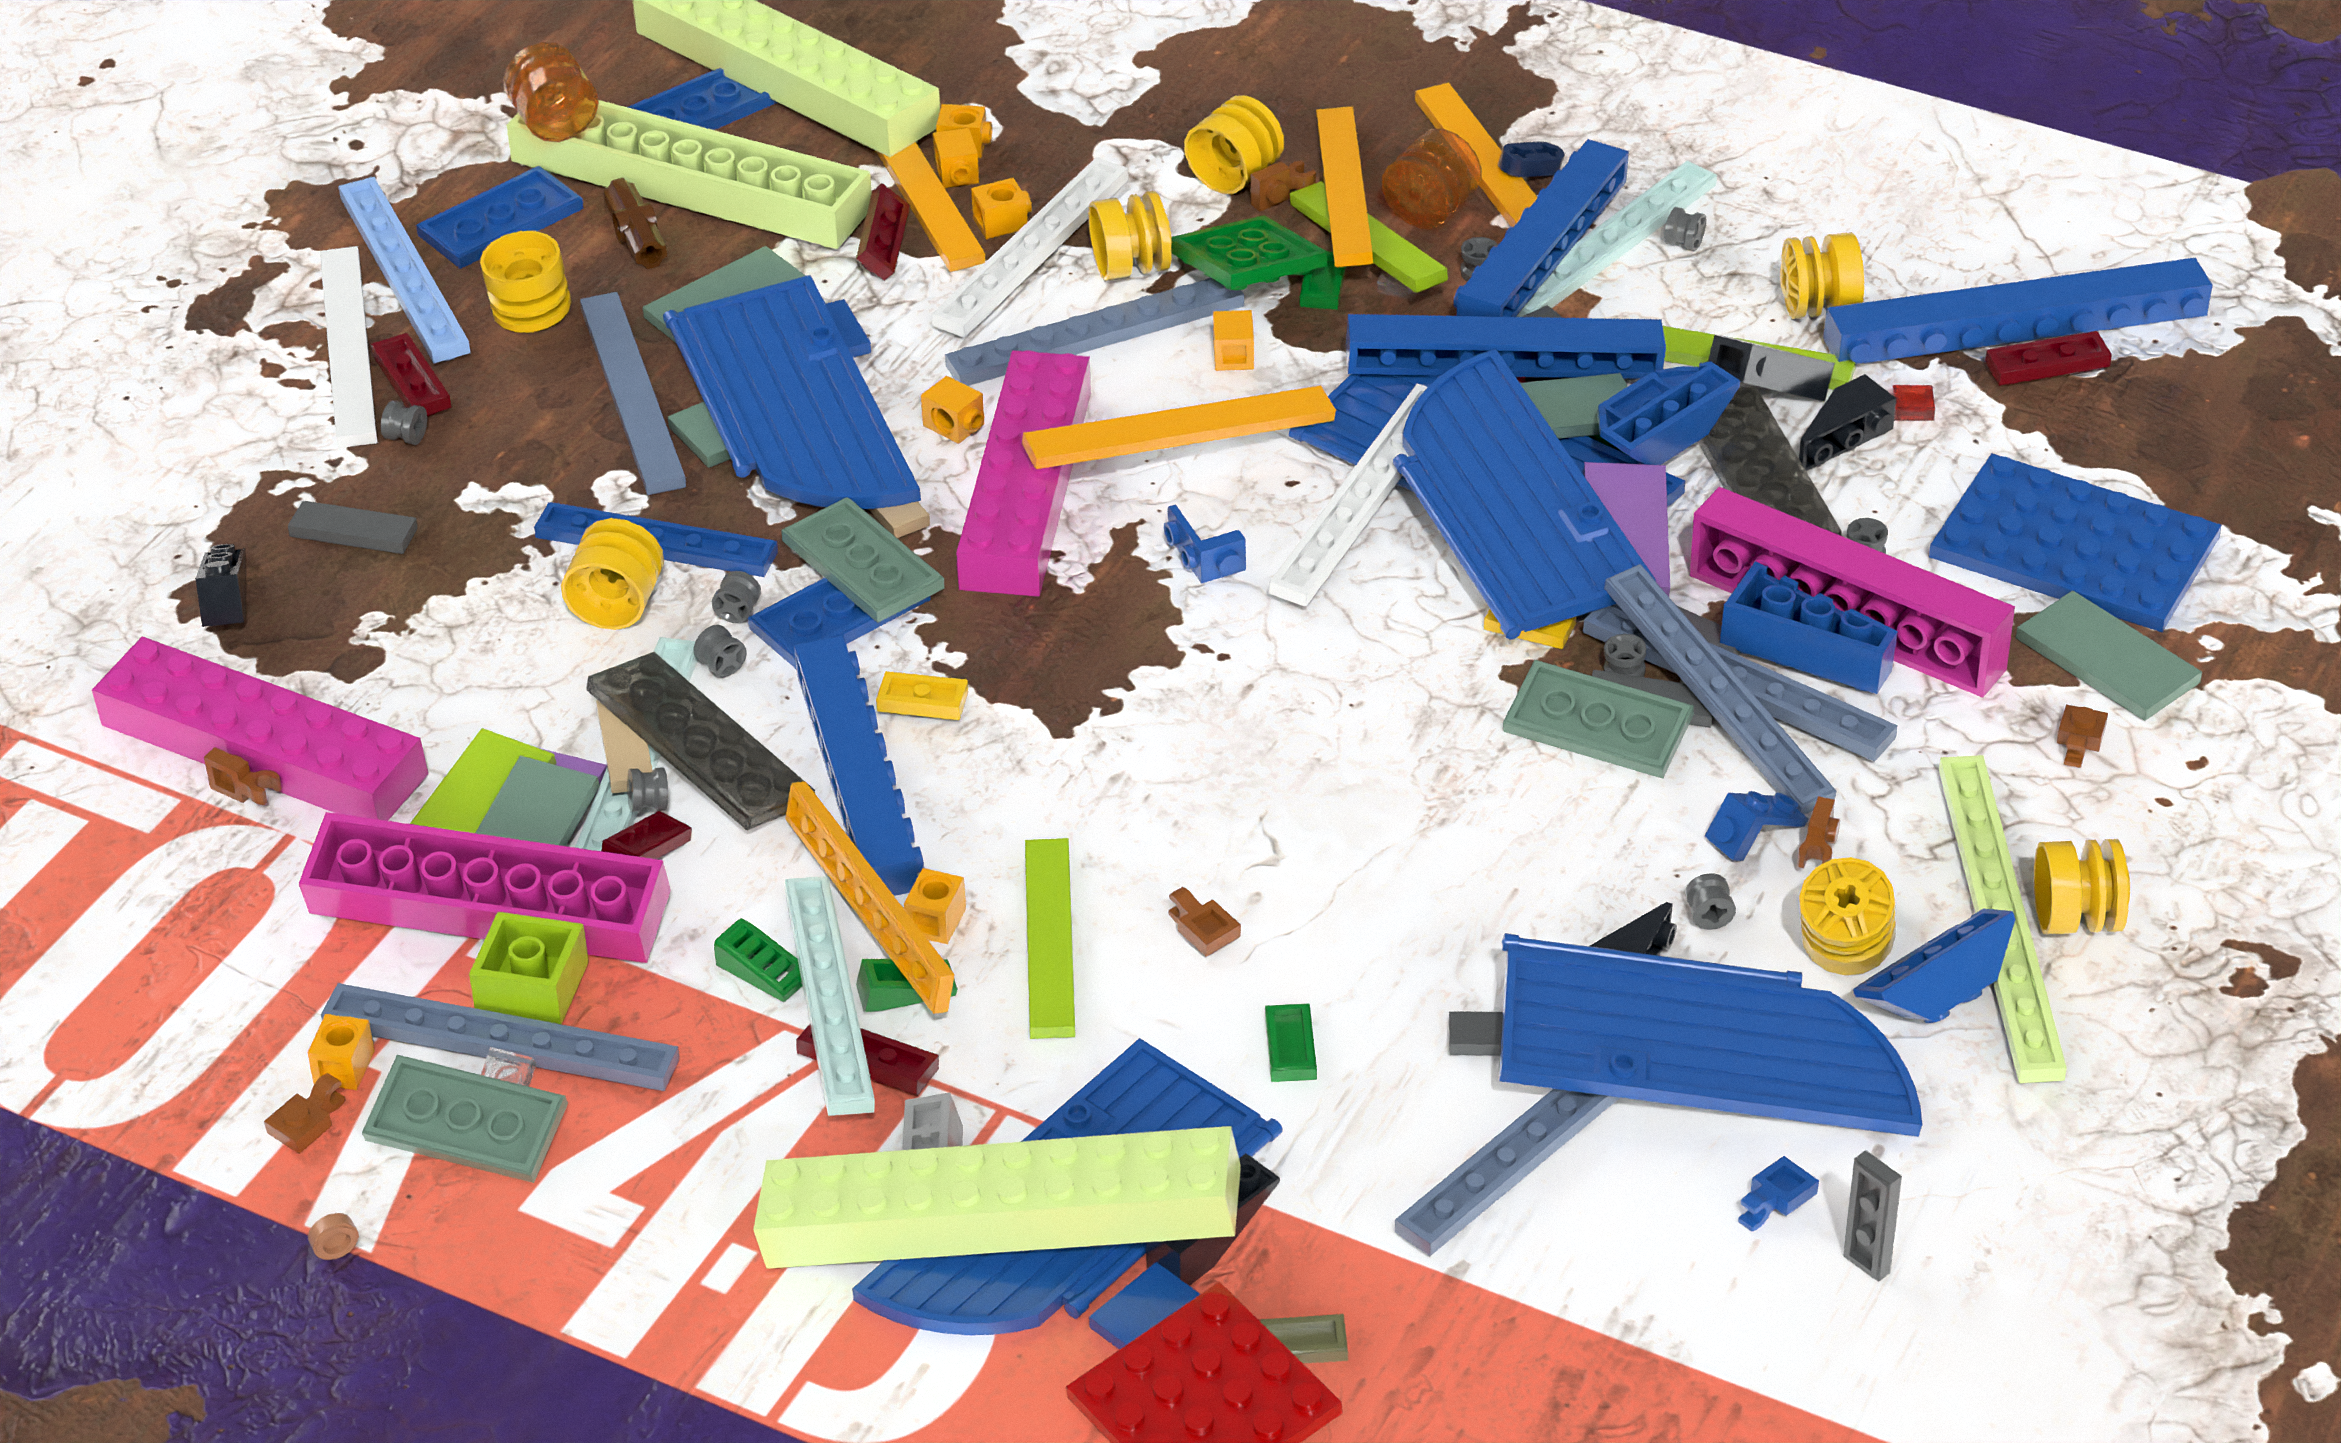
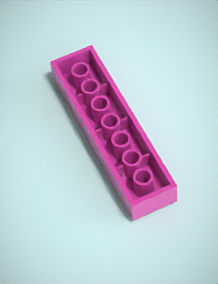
M1012 350L956 552L959 590L1040 597L1073 463L1035 469L1022 445L1023 433L1084 423L1091 396L1090 356Z
M1718 487L1694 512L1690 562L1691 577L1733 593L1756 561L1767 566V574L1778 580L1785 575L1798 582L1799 590L1813 597L1821 593L1832 598L1835 608L1843 612L1854 609L1898 631L1894 661L1982 698L2006 672L2015 606L1722 487Z
M143 636L92 689L102 726L205 764L204 756L214 747L229 754L238 755L248 762L251 772L261 770L276 772L280 776L282 787L279 791L280 793L333 813L388 821L428 775L421 738Z
M325 812L298 883L309 914L479 939L486 938L497 912L581 923L584 925L588 955L642 963L648 962L671 892L663 860Z

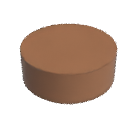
M333 1213L320 1218L312 1225L308 1233V1241L315 1255L324 1260L338 1259L348 1254L355 1247L359 1238L353 1221L348 1215L343 1213Z

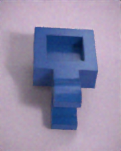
M1786 1156L1781 1157L1752 1178L1751 1192L1745 1195L1740 1203L1748 1210L1738 1217V1222L1753 1232L1758 1230L1767 1221L1774 1209L1785 1216L1789 1215L1817 1195L1819 1180Z

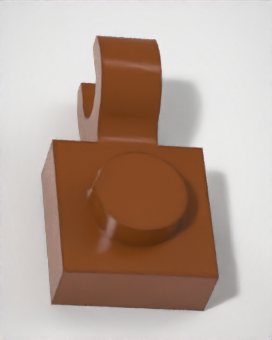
M1280 161L1251 174V205L1261 212L1290 199V189H1302L1316 183V172L1311 170L1304 173L1303 161H1296L1290 164L1289 167Z
M2066 704L2057 736V743L2067 745L2066 748H2068L2064 765L2081 768L2086 749L2099 752L2107 726V712Z
M214 747L204 756L210 789L241 803L250 798L256 804L265 805L268 801L264 788H271L278 792L282 789L280 776L276 772L271 770L251 772L248 762L238 755H232Z
M1818 796L1808 824L1806 840L1799 847V868H1804L1806 861L1811 858L1821 860L1822 864L1832 859V848L1828 843L1836 844L1840 829V819L1834 818L1835 799Z
M1181 887L1169 894V899L1176 906L1169 909L1168 914L1178 923V932L1205 957L1241 937V924L1215 900L1212 899L1202 905L1185 887Z
M326 1073L315 1082L307 1099L296 1093L264 1121L267 1134L300 1154L332 1126L329 1114L339 1109L346 1100L345 1096L335 1091L342 1085L341 1081Z

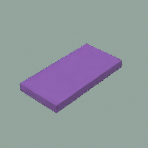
M1585 462L1584 477L1655 577L1656 583L1669 596L1670 564L1666 465Z

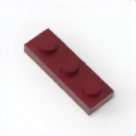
M881 183L871 194L856 259L861 262L865 269L874 272L885 281L895 272L910 204Z
M2098 331L1987 349L1985 363L2000 386L2110 367L2112 353Z
M407 332L371 344L374 359L406 407L410 408L413 405L422 406L426 409L427 416L452 408L449 393Z
M809 1024L796 1039V1053L817 1060L811 1025ZM860 1028L870 1079L918 1095L939 1070L938 1054Z

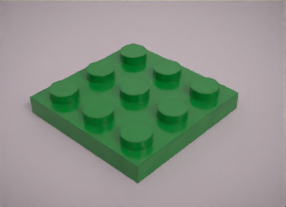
M1265 215L1171 237V253L1183 260L1185 264L1200 270L1205 276L1215 279L1229 290H1244L1248 285L1258 282H1277L1280 277L1291 274L1306 275L1311 273L1312 269L1327 266V251Z

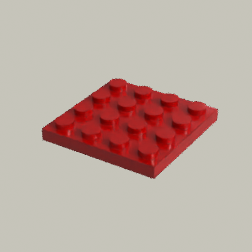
M1220 1281L1066 1386L1068 1399L1111 1443H1301L1343 1413L1342 1401Z

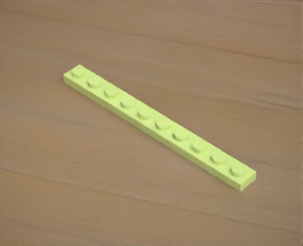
M1984 756L1940 757L1939 773L1975 913L1985 908L2013 911L2015 916V923L1999 977L1993 984L2019 1083L2065 1081L2067 1067Z

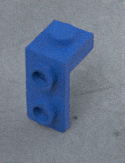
M1176 504L1167 507L1168 522L1164 523L1166 540L1170 546L1175 545L1180 552L1183 565L1187 570L1193 571L1201 584L1246 570V538L1239 529L1201 540Z
M1748 791L1747 794L1728 792L1705 837L1731 860L1744 861L1763 825L1805 827L1809 819L1797 809L1798 803L1785 794L1762 795L1755 791Z

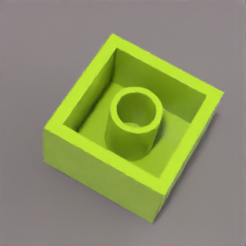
M497 912L469 973L474 1008L562 1025L589 962L584 925L581 923Z

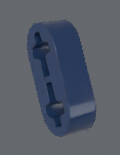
M1549 142L1509 143L1503 147L1498 166L1505 173L1516 177L1555 175L1556 171L1562 166L1565 153L1560 147Z

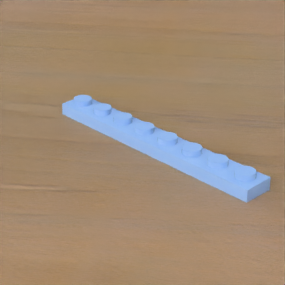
M375 177L339 186L340 198L432 362L449 361L458 356L469 354V340Z

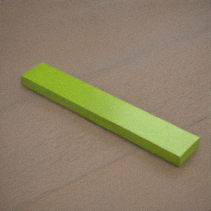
M1322 181L1290 193V202L1293 207L1331 233L1325 184ZM1367 213L1374 264L1415 293L1448 280L1447 268Z
M1663 326L1666 344L1664 361L1699 367V363L1708 362L1714 335L1716 334ZM1739 339L1835 363L1829 386L1831 390L1851 381L1855 372L1856 362L1852 360L1838 362L1834 354Z
M1069 838L1025 840L1030 1039L1076 1037Z

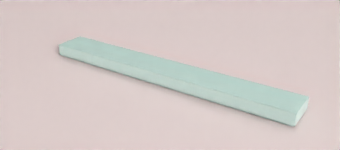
M1689 161L1680 165L1580 239L1516 317H1522L1547 305L1550 308L1555 307L1667 223L1670 212L1674 207L1685 209L1715 187L1717 175Z
M659 637L636 696L639 695L652 770L657 766L698 659L695 657L693 650L695 641ZM607 769L575 848L601 851L603 840L633 825L638 812L630 811L627 792H611Z
M829 877L785 879L784 892L828 1116L874 1113L875 1098Z

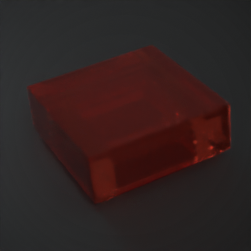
M1893 385L1892 395L1896 397L1894 421H1934L1935 402L1932 385Z

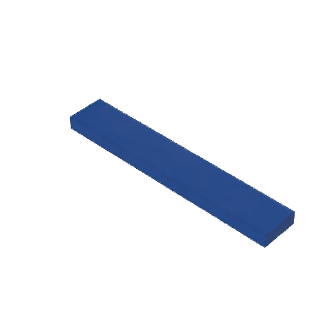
M548 502L534 526L535 538L579 545L585 530L596 521L609 518L628 520L642 526L656 538L663 550L664 560L730 572L742 571L759 577L766 576L778 553L777 541L553 502Z

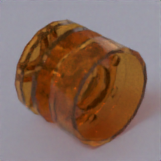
M550 42L530 45L517 53L506 68L503 78L505 93L534 136L550 142L572 139L586 130L595 118L599 106L598 93L569 49L558 43Z
M1429 129L1419 135L1407 147L1405 152L1401 153L1395 161L1387 166L1382 176V191L1387 204L1399 218L1407 224L1420 229H1432L1444 223L1456 211L1458 206L1464 203L1476 191L1481 182L1482 168L1477 154L1468 142L1456 133L1445 129Z

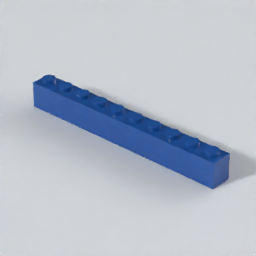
M2195 257L1827 307L1823 339L1830 353L1836 356L1838 362L1852 360L1856 364L2180 320L2207 316L2213 284Z

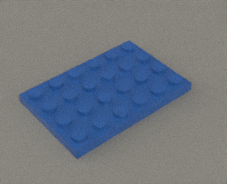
M1991 453L1930 544L1929 558L2056 599L2062 598L2073 590L2116 618L2163 632L2220 538L2222 525L2205 520L2202 517L2192 516L2167 508L2160 504L2134 498L2122 492H2115L2089 484L2083 480L2073 479L2051 472L2048 469L2038 468L2006 456Z

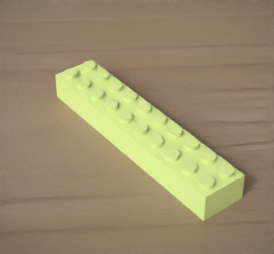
M633 0L637 33L712 70L721 68L724 70V76L758 93L767 92L771 99L888 157H892L936 129L940 112L939 88L805 25L790 16L780 13L765 4L755 0Z
M543 86L507 124L511 161L532 168L540 166L546 171L605 187L610 185L611 180L624 178L627 182L635 184L642 197L750 225L758 229L787 235L791 238L820 244L824 247L839 249L866 217L872 194L870 171L548 86Z
M1231 1126L766 1160L753 1230L766 1269L1235 1236L1241 1165Z

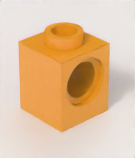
M942 104L936 124V132L969 128L978 158H982L985 143L991 144L993 130L992 121H986V107Z
M963 128L933 133L934 163L943 187L950 188L979 183L978 153L970 129Z
M1014 178L971 188L973 220L985 239L1017 232L1028 222L1027 213L1032 211L1031 200L1026 190L1022 191Z
M1252 310L1213 311L1215 371L1254 370Z
M947 375L921 394L923 426L958 444L984 425L983 393Z
M922 868L904 902V909L928 940L948 945L966 910L964 877Z
M330 1014L324 1015L307 1052L313 1084L322 1075L329 1073L341 1081L342 1085L339 1088L358 1090L375 1052L369 1020Z

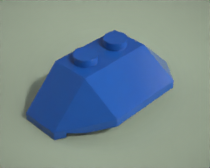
M1711 361L1699 363V367L1680 366L1652 371L1598 405L1597 413L1600 436L1643 464L1661 465L1710 433L1739 389L1740 380Z
M1983 908L1961 924L1953 926L1853 988L1855 997L1901 1017L1921 1019L1925 1023H1935L1945 1019L1950 1015V1009L1960 1003L1977 999L1982 995V989L1998 980L2015 923L2013 911Z

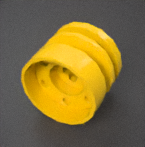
M1246 95L1233 96L1188 132L1184 140L1185 156L1189 167L1196 177L1208 188L1221 194H1234L1251 182V174L1268 167L1280 158L1284 150V135L1276 117L1259 100Z
M1156 191L1145 192L1142 201L1137 194L1130 195L1127 202V213L1124 212L1120 201L1116 197L1092 201L1089 204L1090 239L1096 265L1104 281L1129 277L1132 274L1133 258H1135L1143 274L1150 273L1153 265L1157 271H1164L1170 268L1172 259L1171 229L1163 203Z
M518 231L506 234L491 242L483 251L480 265L488 290L487 294L495 322L502 328L514 332H536L560 322L569 312L572 301L564 274L565 269L557 241L548 234L537 231Z
M1853 232L1827 234L1824 236L1821 252L1813 236H1806L1803 238L1802 243L1798 237H1790L1784 240L1781 254L1780 281L1785 305L1792 319L1803 318L1806 316V312L1811 317H1818L1821 315L1824 299L1827 307L1863 303V259L1859 242Z
M613 518L596 521L585 530L561 583L562 598L571 612L582 621L595 627L612 630L630 627L641 618L664 565L663 550L656 538L642 526L628 520Z
M2104 839L2101 846H2099L2097 840H2086L2082 848L2080 860L2072 841L2038 843L2034 860V898L2037 918L2043 934L2076 933L2080 925L2081 913L2084 915L2086 926L2090 932H2101L2104 925L2108 932L2124 930L2129 909L2130 877L2123 846L2119 839Z
M1846 857L1831 859L1817 866L1804 880L1799 895L1803 947L1811 960L1828 972L1844 976L1864 974L1879 966L1892 951L1896 938L1893 885L1885 873L1869 861Z

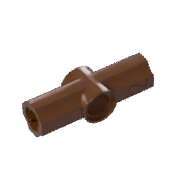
M624 178L611 180L610 185L603 190L605 204L612 215L618 241L620 244H627L636 264H641L646 269L658 267L660 262L667 257V248L658 231L657 220L651 203L643 202L634 183H629Z

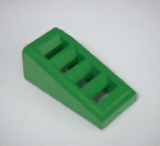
M739 918L714 941L716 966L778 1000L786 1002L803 986L798 959L745 919ZM771 963L772 965L764 971L763 969ZM786 971L788 974L778 982L776 978Z
M892 959L861 960L856 987L864 1012H877L924 1002ZM943 959V960L945 961V963H946V964L949 966V968L951 969L949 960ZM955 979L953 981L951 997L956 996L958 990Z

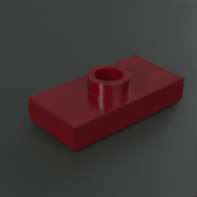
M657 811L603 840L601 851L658 859L691 841L692 827L661 811Z

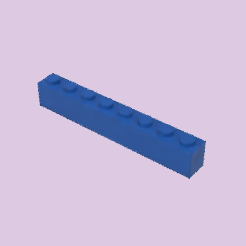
M1587 139L1578 151H1573L1568 163L1562 170L1556 171L1552 182L1546 189L1542 188L1536 201L1531 207L1524 209L1520 220L1515 226L1508 228L1504 239L1499 245L1492 247L1488 258L1483 264L1475 267L1467 283L1464 286H1459L1453 301L1454 308H1457V316L1516 317L1624 186L1627 180L1629 151Z
M1348 314L1346 357L1348 374L1442 375L1457 364L1496 348L1515 377L1576 378L1620 373L1625 379H1641L1652 371L1664 368L1666 344L1661 319Z
M844 636L794 644L797 678L845 832L894 896L907 894L911 891L918 878L917 873H920L922 868H924L923 856L919 846L912 847L911 843H915V836L910 817H902V814H905L903 794L900 788L893 789V786H896L893 763L891 760L884 761V758L887 757L884 736L882 732L875 733L874 731L878 730L876 712L873 705L866 706V703L869 702L865 678L857 679V676L860 675V668L856 651H848Z

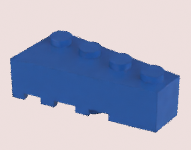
M1755 561L1724 604L1720 643L1734 647L1742 654L1754 655L1773 661L1781 666H1789L1814 674L1819 678L1830 679L1852 686L1860 691L1878 694L1892 672L1898 631L1854 609L1843 612L1835 608L1832 598L1821 593L1813 597L1799 590L1797 581L1785 575L1778 580L1767 574V566Z

